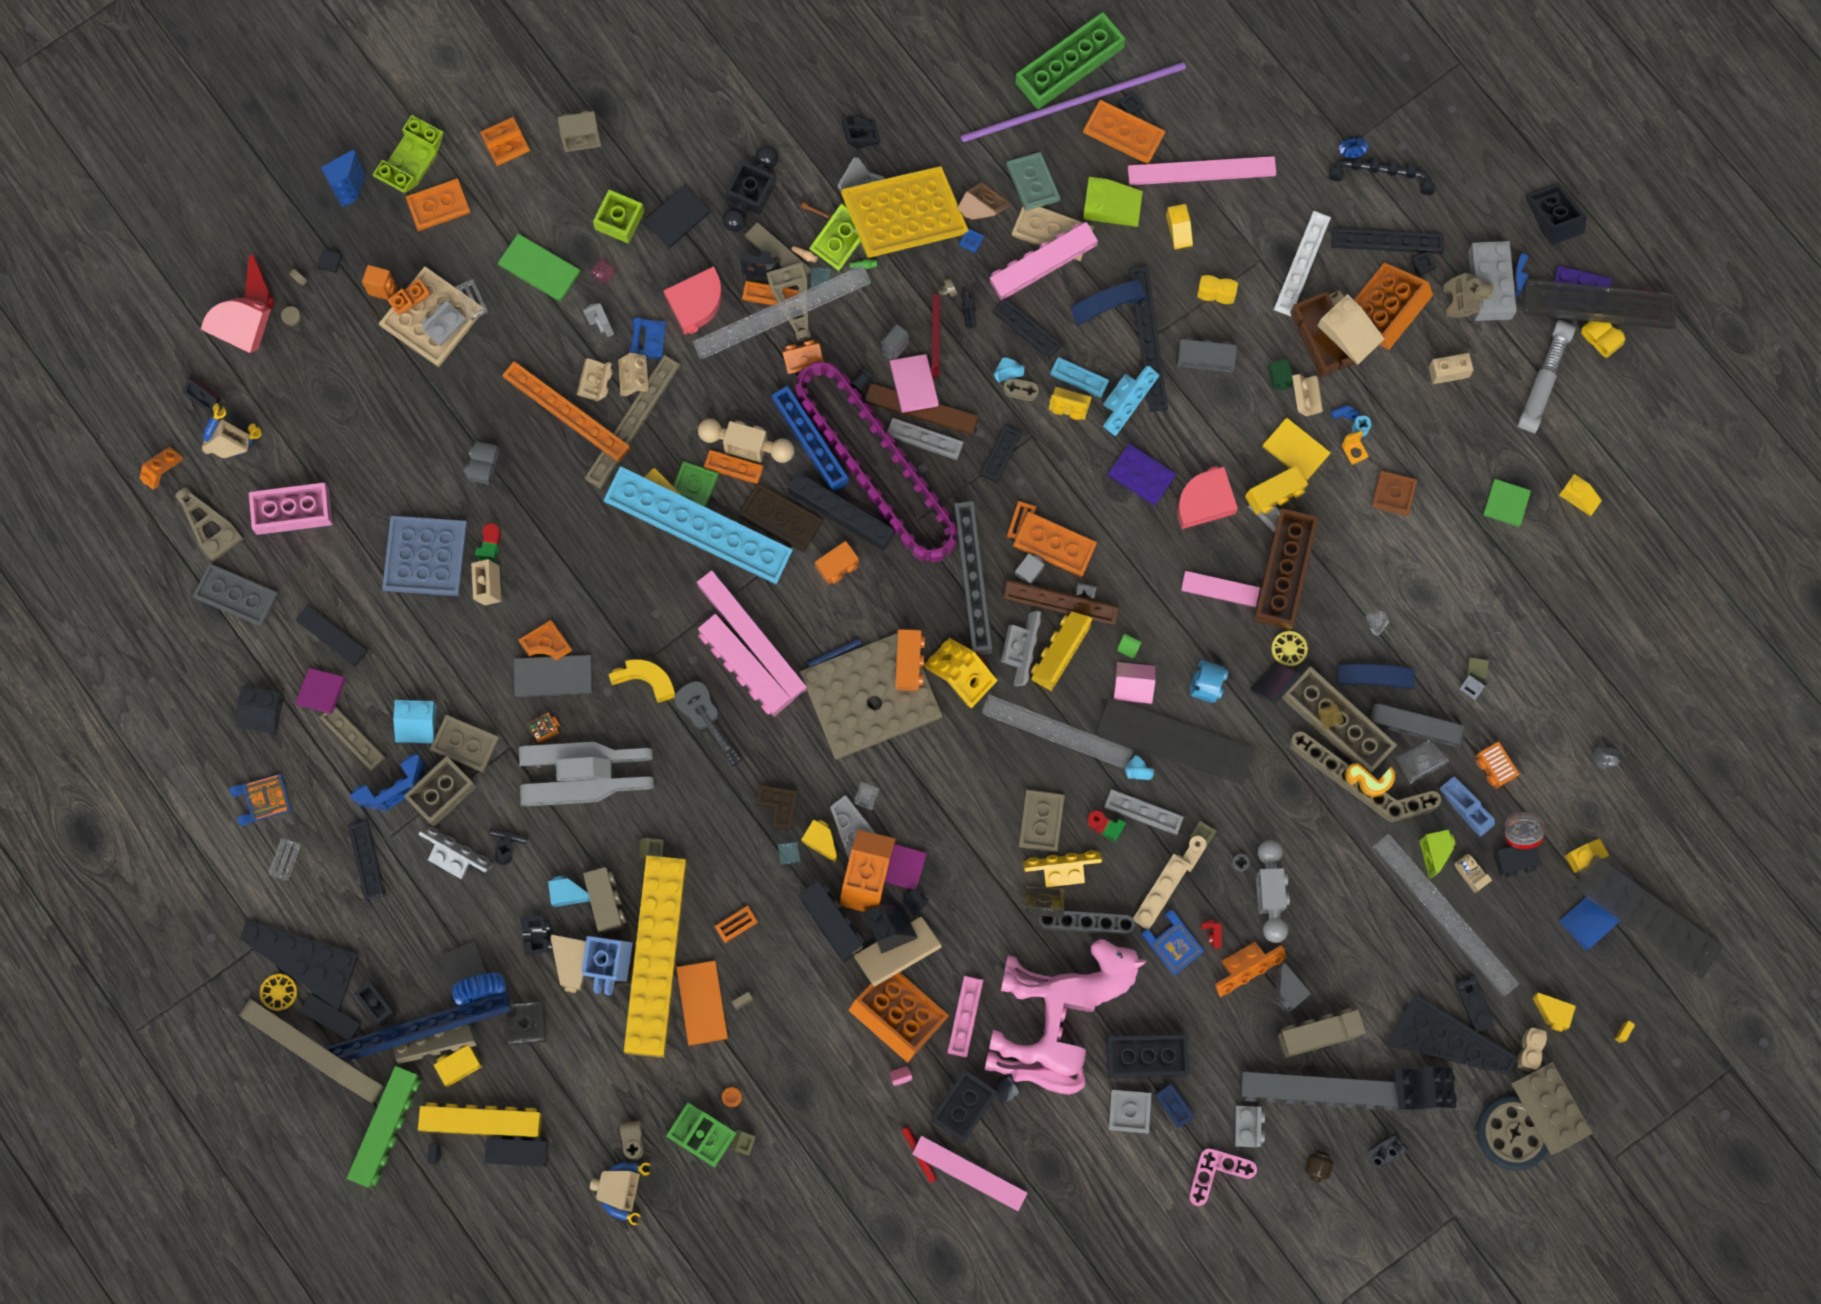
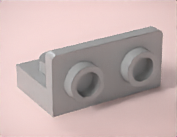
M447 300L437 307L436 312L432 316L424 320L422 329L424 333L441 347L467 320Z
M600 303L591 304L583 310L590 325L597 323L601 333L605 332L607 337L614 335Z
M1235 1106V1147L1259 1148L1261 1143H1264L1265 1133L1261 1131V1123L1265 1122V1111H1262V1106Z

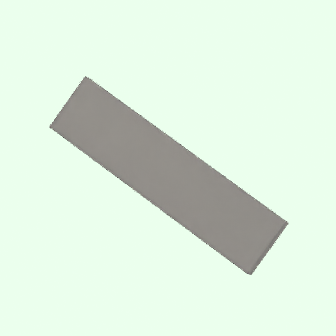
M892 418L887 431L895 440L954 460H958L963 446V441Z
M1113 789L1110 790L1104 806L1105 809L1174 835L1178 834L1184 816Z

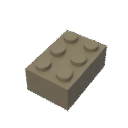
M446 756L404 797L435 827L476 786Z
M604 867L583 873L597 929L600 934L605 935L625 929L623 924L627 922L624 912L618 906L622 903L617 890H614V886H617L612 871L609 872Z

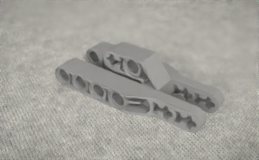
M596 742L519 747V767L536 766L540 768L542 765H556V780L568 781L520 785L521 806L599 802L617 791L653 789V777L613 779L612 763L653 760V749L613 750Z

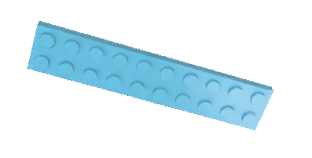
M621 466L604 499V502L774 584H777L793 550Z

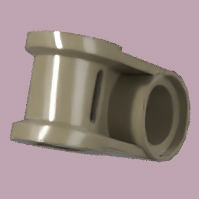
M641 1121L620 1123V1134L625 1156L631 1160H639L644 1152ZM632 1146L638 1149V1151H635V1155L629 1152V1150H632Z

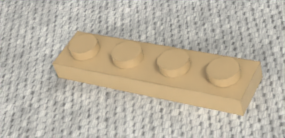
M1173 854L1133 919L1137 924L1148 930L1151 928L1187 871L1190 863Z

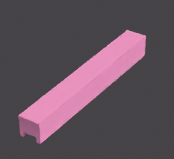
M711 570L698 580L697 584L700 590L764 669L788 694L791 702L802 692H805L807 690L806 685Z

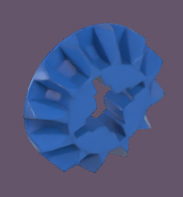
M1347 138L1346 141L1341 142L1339 153L1345 157H1359L1369 149L1367 140Z

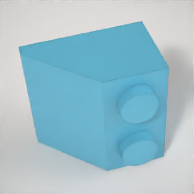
M395 700L393 720L396 743L433 744L437 716V705L434 701Z

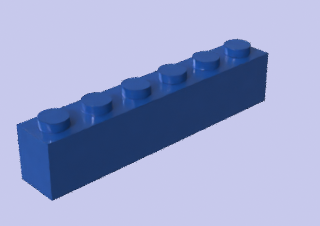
M786 386L771 395L772 403L830 491L835 493L848 485L847 475L789 387Z

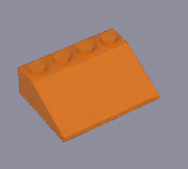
M1384 262L1354 301L1361 306L1383 336L1384 340L1379 346L1390 350L1431 299L1433 293L1428 281Z
M900 972L875 987L870 984L848 1010L907 1063L949 1017L944 1010Z

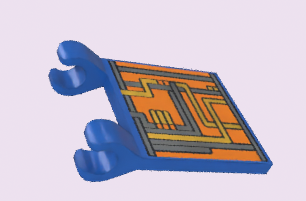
M281 774L229 788L232 797L243 793L246 795L251 814L237 817L240 826L291 811Z

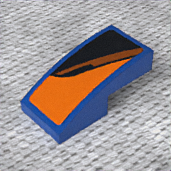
M1521 253L1517 260L1513 273L1515 297H1518L1528 274L1521 272L1528 258V255Z

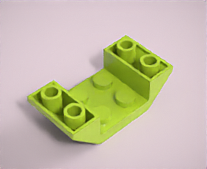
M413 115L410 116L403 127L404 137L387 162L382 160L373 173L374 177L403 193L419 184L437 156L443 137V131Z

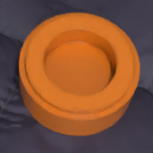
M729 1087L723 1091L722 1101L727 1107H736L742 1101V1094L737 1088Z

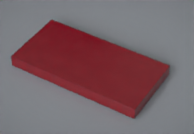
M933 294L932 378H938L940 296Z

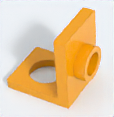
M1362 430L1345 436L1341 445L1352 465L1369 457L1360 441L1363 436ZM1353 448L1360 449L1361 456L1358 458L1353 457L1351 450Z

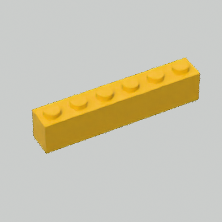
M426 1103V1106H420L418 1130L421 1132L540 1137L542 1114L537 1112L535 1108H525V1112L517 1111L516 1107H505L504 1111L497 1110L496 1106H485V1109H477V1105H466L465 1108H458L457 1104H446V1107H438V1103Z

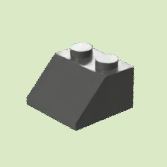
M1283 964L1277 970L1275 998L1277 999L1276 1004L1283 1012L1286 1010L1289 1013L1311 993L1286 964Z

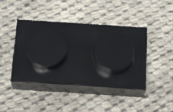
M195 377L187 378L182 393L210 414L214 413L213 406L216 403L219 404L221 397Z

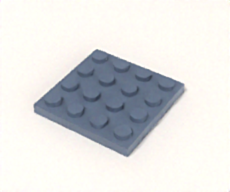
M391 516L382 590L459 596L467 521Z

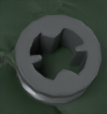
M1238 854L1232 859V867L1236 871L1243 872L1250 865V860L1245 854ZM1240 857L1243 858V861H1246V865H1243L1242 868H1238L1239 865L1236 866L1235 863Z

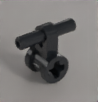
M493 828L489 831V836L503 839L495 848L494 858L499 865H507L511 862L513 853L511 841L527 844L528 841L527 836L514 834V831H502Z

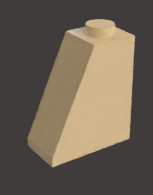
M551 935L560 985L567 992L576 993L577 990L582 991L585 976L582 974L586 941Z

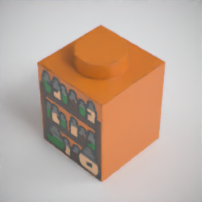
M549 713L528 723L539 744L559 734L557 728L560 725L555 716L551 718Z

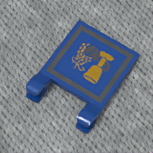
M1170 910L1165 916L1173 924L1171 928L1157 939L1154 938L1148 929L1143 931L1141 936L1151 946L1170 972L1176 975L1202 954L1204 950L1183 925L1175 912Z

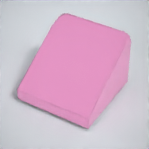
M908 1066L890 1072L893 1086L912 1081V1075Z

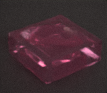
M601 259L589 273L602 285H605L616 273V270Z

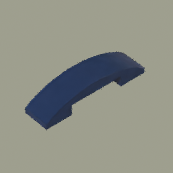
M1135 280L1096 293L1070 309L1078 326L1095 319L1094 316L1127 302L1131 304L1146 298V294L1140 280Z
M1373 664L1338 665L1337 685L1356 686L1357 684L1414 689L1415 669Z

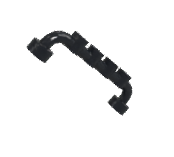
M1359 156L1351 158V160H1340L1334 165V168L1329 170L1328 178L1336 182L1343 180L1344 171L1341 169L1342 167H1350L1352 170L1365 169L1371 173L1384 172L1390 176L1404 175L1409 179L1417 177L1424 180L1420 185L1421 194L1433 195L1435 193V184L1432 183L1430 176L1424 171L1417 170V165L1407 164L1406 168H1401L1397 161H1389L1388 165H1381V160L1378 158H1371L1368 163L1362 162V157Z

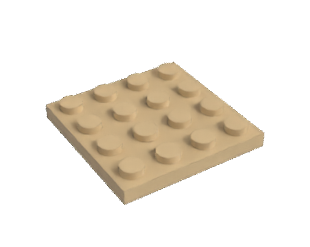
M424 267L412 283L418 278L422 279L432 294L415 307L400 315L392 307L379 322V325L434 365L440 367L484 312V308ZM448 300L467 321L440 347L424 333L422 325L427 317L432 316L436 312L437 307L441 303H445Z

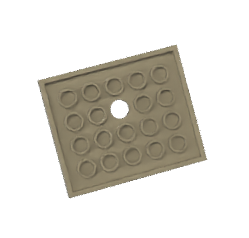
M898 633L800 671L835 761L943 718L922 667H920L919 674H923V686L919 685V691L896 690ZM872 696L879 697L882 700L881 708L878 710L870 709L867 706L868 699Z

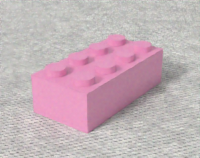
M325 483L249 492L251 524L253 531L257 535L333 525L330 491Z

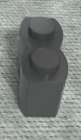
M897 324L881 341L882 356L888 361L896 360L910 344L908 332Z
M475 441L474 446H471L469 450L471 460L469 464L466 463L464 474L468 481L487 485L491 484L499 455L498 446Z

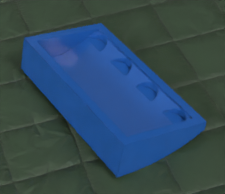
M1615 870L1559 922L1585 950H1588L1646 897L1629 880Z

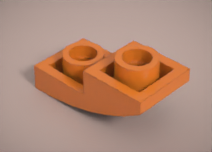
M418 278L405 290L401 288L388 299V302L395 312L400 315L418 305L432 293L422 279Z

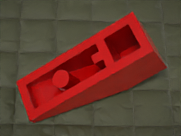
M249 255L245 298L262 302L266 307L273 309L274 298L270 294L255 257Z

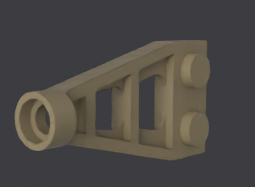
M803 263L767 272L771 291L793 327L797 341L801 342L810 339L808 281ZM797 285L799 287V298L791 302L787 301L782 293L783 289ZM801 305L803 316L794 319L790 312V307Z
M188 487L176 493L175 497L183 506L199 546L212 562L243 540L229 521L195 497ZM201 507L207 513V516L197 522L192 515V511ZM209 521H214L221 527V530L208 539L203 532V526Z

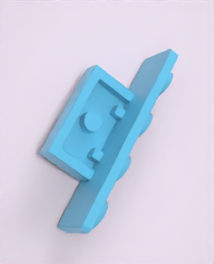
M1149 366L1144 368L1136 380L1125 374L1103 404L1106 408L1113 411L1103 427L1116 436L1155 383L1159 374Z

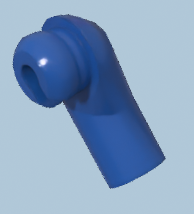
M1348 405L1330 410L1333 419L1343 416L1348 420L1355 421L1359 416L1358 411Z

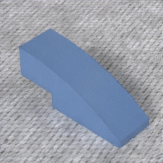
M1455 777L1440 787V791L1480 837L1495 825L1494 818L1481 806V802Z

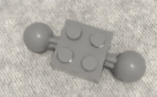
M1266 840L1258 848V857L1265 863L1266 868L1260 869L1256 874L1258 914L1269 913V920L1263 926V934L1268 941L1279 943L1288 935V926L1281 919L1280 915L1289 905V893L1285 891V887L1288 885V875L1284 874V868L1277 869V863L1283 856L1281 845L1277 841Z

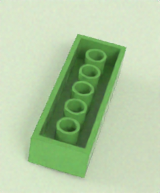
M1102 12L1016 74V84L1039 110L1124 49L1125 38Z

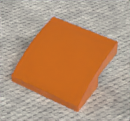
M514 117L480 132L496 166L530 151Z

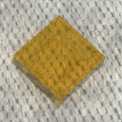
M1337 704L1318 710V715L1324 729L1344 722Z

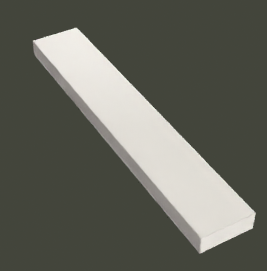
M1313 211L1275 305V311L1291 316L1290 310L1298 301L1331 217Z

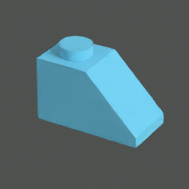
M564 876L554 877L553 881H548L551 905L553 907L590 901L589 894Z

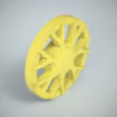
M1285 631L1275 637L1271 651L1274 659L1279 664L1293 667L1299 665L1305 659L1308 647L1305 639L1300 634L1293 631ZM1287 635H1292V641H1287ZM1279 638L1284 640L1285 643L1283 645L1277 642ZM1298 638L1302 642L1300 645H1296V643L1294 642ZM1281 648L1282 653L1276 654L1275 649ZM1298 648L1304 649V654L1298 653ZM1283 655L1288 657L1287 662L1281 660ZM1296 655L1299 661L1293 662L1292 656Z

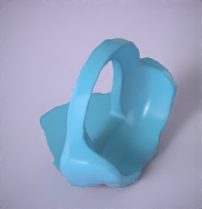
M1002 358L994 372V376L998 382L1023 376L1024 366L1019 365L1015 360Z
M1134 756L1125 767L1128 779L1150 780L1154 775V769L1147 768L1145 762L1139 756Z

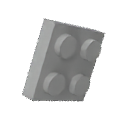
M1111 1090L1109 1130L1149 1134L1151 1093Z

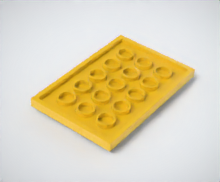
M941 166L849 187L841 191L868 258L964 235L969 231L961 212L957 209L958 204Z

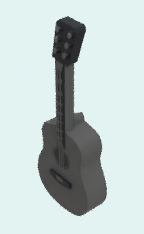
M691 682L683 686L675 695L677 709L683 715L690 718L697 729L709 728L724 750V754L731 767L739 764L742 758L734 748L730 747L714 723L718 719V711L711 703L707 687L701 682Z

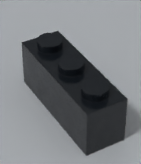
M492 1135V1139L486 1138L484 1163L547 1167L549 1143L544 1142V1138L532 1137V1141H525L524 1137L512 1136V1140H507L502 1135Z

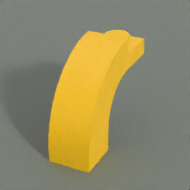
M628 660L625 661L626 669L617 668L612 671L613 673L609 674L612 685L632 679H641L648 682L653 687L658 703L675 698V691L669 677L659 666L651 662Z

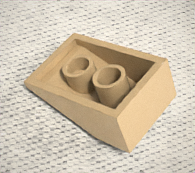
M1348 294L1321 318L1318 327L1357 365L1384 340L1361 306Z

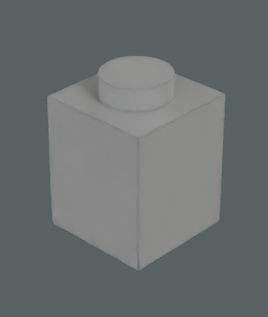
M1028 554L1015 571V576L1024 583L1032 585L1044 569L1043 560L1037 555L1032 556Z

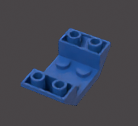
M417 754L415 756L409 755L400 764L408 778L397 780L394 783L395 786L390 789L385 788L378 792L377 797L367 785L355 788L349 796L358 806L387 811L406 799L404 795L422 779L425 763Z

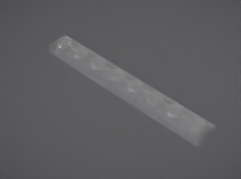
M991 695L988 696L982 714L1123 769L1128 764L1133 752L1131 749Z

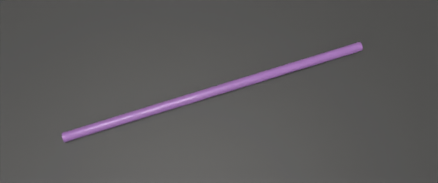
M1184 62L961 135V141L964 143L1184 70L1186 65Z

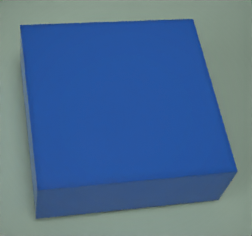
M968 228L969 231L964 234L959 246L976 254L984 239V235Z

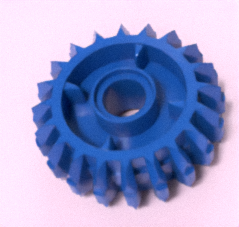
M500 973L479 974L456 982L452 986V995L455 1003L461 1006L506 992V984Z

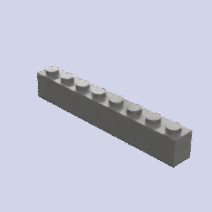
M974 502L954 503L971 648L977 656L992 654Z
M1253 1072L1241 1073L1240 1097L1245 1098L1247 1102H1257V1099H1265V1103H1276L1277 1100H1284V1104L1296 1105V1101L1304 1102L1306 1106H1316V1103H1324V1107H1336V1104H1343L1344 1108L1356 1109V1105L1364 1106L1365 1110H1376V1107H1384V1111H1396V1108H1398L1396 1082Z

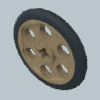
M1518 1095L1501 1096L1491 1101L1483 1109L1477 1124V1137L1484 1154L1497 1166L1513 1171L1526 1170L1537 1165L1548 1151L1535 1125L1528 1127L1525 1124V1118L1529 1114ZM1509 1107H1513L1516 1110L1515 1118L1508 1117L1506 1112ZM1494 1118L1501 1122V1127L1498 1130L1491 1126V1121ZM1516 1127V1132L1519 1135L1514 1136L1512 1139V1133L1510 1132V1130ZM1529 1136H1534L1537 1139L1535 1147L1529 1146L1527 1142ZM1496 1138L1501 1139L1504 1143L1501 1150L1494 1147V1140ZM1514 1147L1520 1148L1522 1152L1520 1158H1515L1512 1155Z

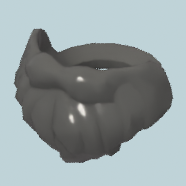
M1604 742L1599 743L1594 749L1592 756L1598 769L1616 766L1623 759L1620 751L1614 748H1606Z

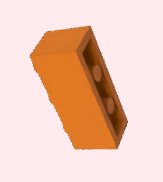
M898 630L896 690L919 691V685L923 686V674L919 673L920 667H924V655H920L921 648L925 647V637L921 636V630Z

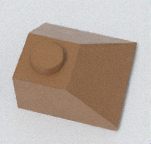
M981 182L965 193L957 209L964 217L972 220L995 216L1008 208L1011 203Z

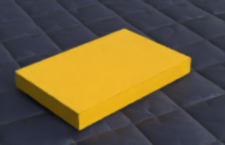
M1288 418L1282 422L1262 446L1289 469L1297 466L1306 481L1331 453Z

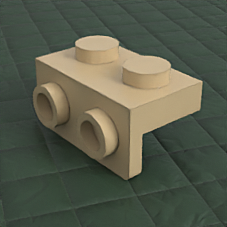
M589 358L585 359L577 395L594 401L605 398L608 392L607 381L612 375V363L607 362L603 364Z

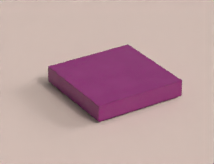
M309 668L295 703L298 706L333 714L346 679L342 676Z
M894 844L884 883L909 890H917L927 853Z

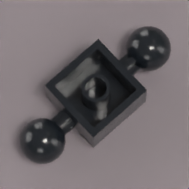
M762 146L757 150L755 155L756 167L744 161H741L725 191L726 200L736 204L735 208L727 210L723 215V225L727 230L738 232L745 227L746 216L744 213L746 209L758 215L761 214L776 185L775 175L766 172L767 169L775 167L779 160L778 152L772 146Z

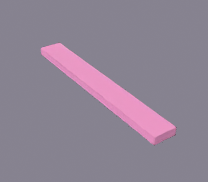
M1275 156L1130 165L1127 168L1129 185L1276 176Z

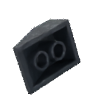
M1559 183L1526 195V200L1543 235L1552 245L1585 233L1587 216Z

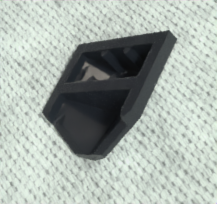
M850 115L842 120L848 144L859 149L880 143L875 120Z

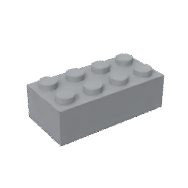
M1510 241L1472 243L1468 250L1470 274L1476 275L1482 282L1490 281L1494 285V292L1491 298L1480 302V312L1474 314L1475 321L1512 319L1516 313Z

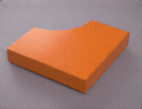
M552 620L518 639L528 656L546 654L556 661L572 651Z

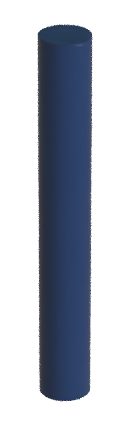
M857 638L808 661L807 664L809 668L852 650L862 645V643Z

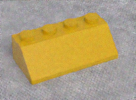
M1071 612L1069 616H1064L1060 623L1062 626L1059 632L1055 631L1050 640L1053 643L1050 648L1046 647L1040 656L1043 658L1040 664L1036 663L1031 671L1034 682L1050 691L1053 690L1090 629L1091 617Z

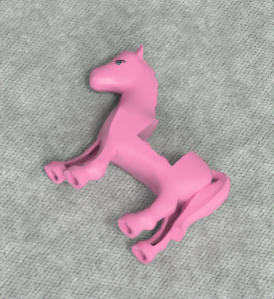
M1100 939L1091 946V953L1100 965V972L1088 975L1070 973L1050 977L1024 969L1019 964L1017 957L1008 954L1001 991L1012 992L1017 999L1028 997L1044 998L1046 1018L1044 1035L1038 1043L1025 1046L1014 1044L1006 1039L1002 1032L993 1030L989 1049L999 1051L1004 1058L1014 1057L1020 1061L1004 1060L995 1052L988 1051L985 1070L1012 1074L1015 1082L1031 1081L1046 1090L1070 1095L1083 1089L1086 1082L1082 1066L1086 1057V1049L1056 1042L1061 1039L1063 1028L1059 1026L1060 1022H1063L1065 1019L1066 1009L1093 1012L1095 1006L1126 993L1136 981L1138 968L1144 965L1146 960L1138 959V955L1133 949L1117 947L1104 939ZM1077 1074L1076 1079L1071 1078L1072 1076H1075Z

